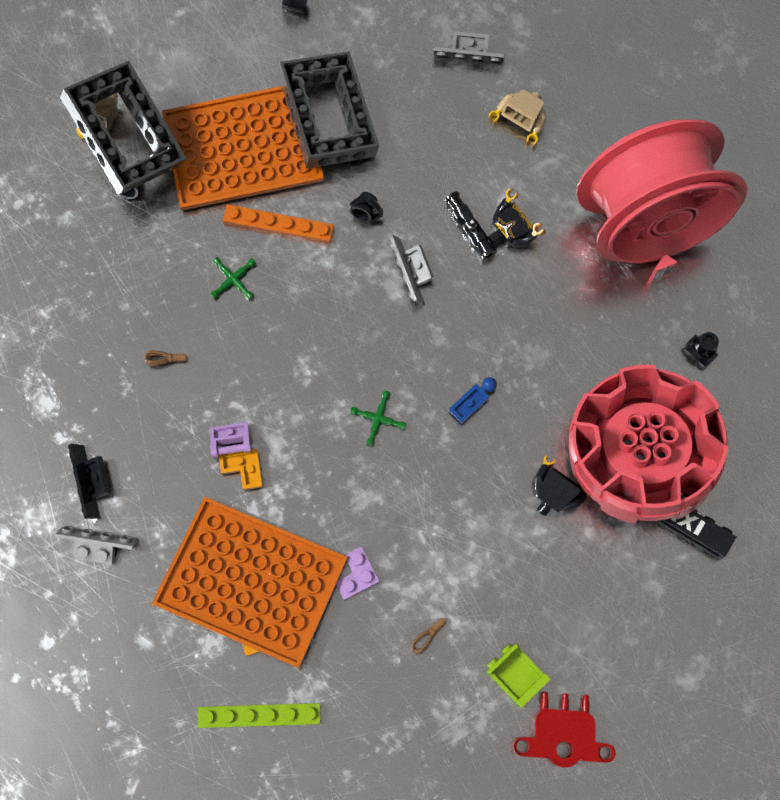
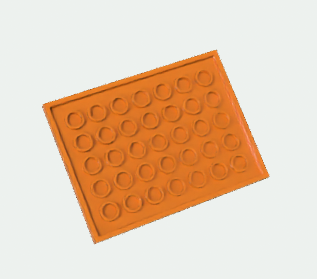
M282 86L162 110L164 121L186 156L183 164L173 169L181 211L324 181L321 166L306 169Z
M204 497L151 604L299 669L348 557Z

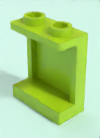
M509 643L501 651L504 655L499 660L495 657L487 665L489 669L486 673L519 708H522L551 679L518 647L517 643L513 646Z

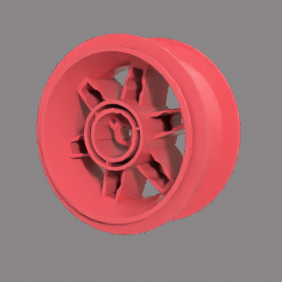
M693 119L657 123L633 132L615 142L591 163L579 180L576 195L578 202L584 209L592 213L606 214L608 220L600 229L596 240L597 249L603 257L625 263H644L660 260L666 254L673 256L702 243L729 223L744 203L748 188L745 180L740 175L734 172L716 170L714 167L723 151L725 142L723 133L718 126L708 121Z

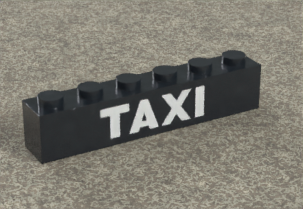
M697 509L680 519L674 517L658 521L719 559L726 557L737 536L732 534V530L724 526H718L712 518L708 516L703 517L698 514Z

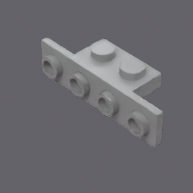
M454 31L452 48L434 47V52H437L439 56H448V53L455 54L457 58H465V55L473 56L472 59L483 60V57H489L490 61L501 62V59L505 58V54L487 52L489 35Z
M395 235L389 236L391 240L390 247L396 253V262L404 274L402 278L409 287L411 300L421 305L425 304L419 286L433 280L434 276L422 246L418 244L405 251L399 237Z
M73 526L61 527L55 534V538L74 540L73 559L110 565L114 562L115 547L132 550L138 542L137 538H132L130 535L118 536L113 535L111 532L100 533L94 532L92 529H75Z

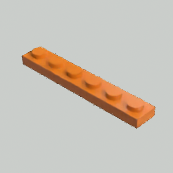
M229 204L226 205L222 220L223 224L328 244L331 243L334 224Z

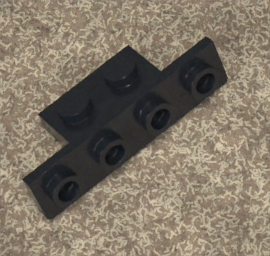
M70 444L68 445L69 456L73 466V474L77 484L83 516L85 519H99L100 515L96 499L111 493L103 457L96 456L87 460L84 445Z

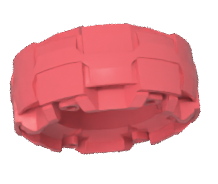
M634 365L621 368L619 373L604 379L588 393L586 392L576 408L570 426L568 442L570 464L574 478L578 480L587 494L601 505L603 512L619 520L636 524L638 520L660 521L674 517L680 519L694 511L706 500L723 473L729 446L726 427L719 412L720 405L713 395L697 380L692 382L679 374L656 369V365ZM651 421H657L660 425H653ZM637 423L640 427L635 428L631 424ZM664 436H671L673 440H666ZM644 438H650L653 442L648 443L644 441ZM630 440L633 444L627 445L623 441ZM657 453H663L666 457L660 458L657 456ZM643 455L646 459L639 460L636 456Z

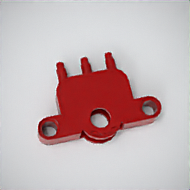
M542 692L540 711L536 713L533 722V738L517 737L512 743V749L517 755L548 758L554 765L563 768L571 767L579 760L608 763L613 761L616 755L615 749L611 744L595 742L596 724L593 716L589 714V695H583L581 711L569 710V695L567 693L562 694L561 710L548 709V692ZM524 740L527 743V750L521 753L517 750V743ZM562 741L567 742L570 746V753L565 758H561L556 750L557 745ZM603 747H607L610 751L606 759H603L600 755V750Z

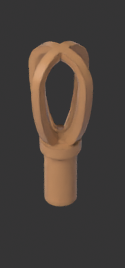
M150 350L145 354V362L150 366H158L175 361H186V354H168L156 350ZM150 356L167 357L161 360H148Z
M440 618L431 628L429 627L427 631L417 636L411 644V649L416 654L424 652L433 637L437 635L436 633L446 624V621ZM430 634L425 645L421 649H416L415 644L424 636Z

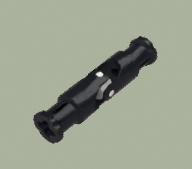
M455 191L445 198V202L449 203L453 209L455 218L463 226L473 246L480 251L482 260L491 258L496 254L497 250L489 243L488 236L473 217L468 205L463 203L459 192Z

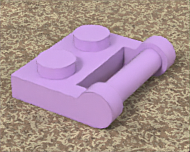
M248 422L211 427L210 447L212 458L243 451L245 453L251 452ZM243 442V444L232 445V446H225V447H219V448H218V446H220V445H226V444H232V443Z

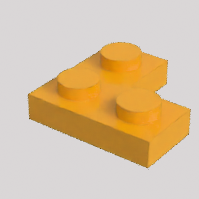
M257 448L251 449L249 453L243 451L219 455L222 475L241 472L243 490L263 488Z

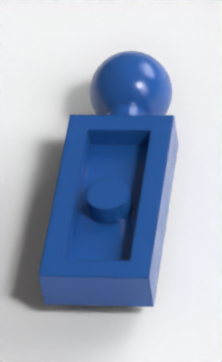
M492 377L485 378L481 388L475 384L448 411L463 424L489 399L486 393L493 392L497 388L496 380Z

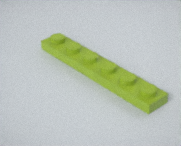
M320 703L198 707V728L321 724Z

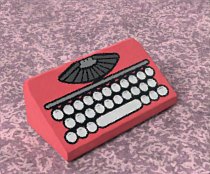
M667 254L664 255L648 280L649 283L670 276L677 261Z

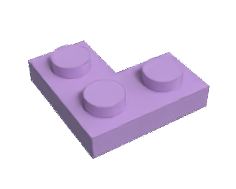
M362 546L344 555L348 557L346 561L352 571V574L338 580L336 584L344 601L379 583Z

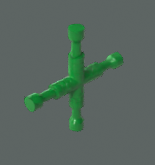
M218 257L213 259L212 262L219 266L227 280L217 290L212 291L210 295L216 299L219 293L234 284L240 291L242 290L248 300H251L254 294L245 288V285L239 278L246 273L248 268L256 264L254 259L248 260L244 267H240L234 273L227 266H224Z
M383 390V398L378 405L376 413L361 411L353 406L351 408L350 414H358L373 420L370 438L366 442L367 445H374V438L376 433H378L381 423L389 426H398L403 430L406 428V422L394 421L393 418L383 416L386 401L390 396L389 391Z

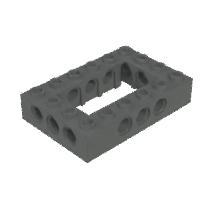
M350 51L280 62L278 75L306 169L376 156L379 143ZM334 81L350 134L338 138L329 137L326 140L319 141L320 131L316 127L315 115L311 111L310 98L307 97L305 86Z
M126 61L63 89L60 96L62 102L118 195L181 166L186 160V156L130 61ZM115 93H119L154 152L149 158L143 161L138 160L134 165L124 169L127 164L126 157L119 151L115 144V139H112L105 127V122H102L93 104Z

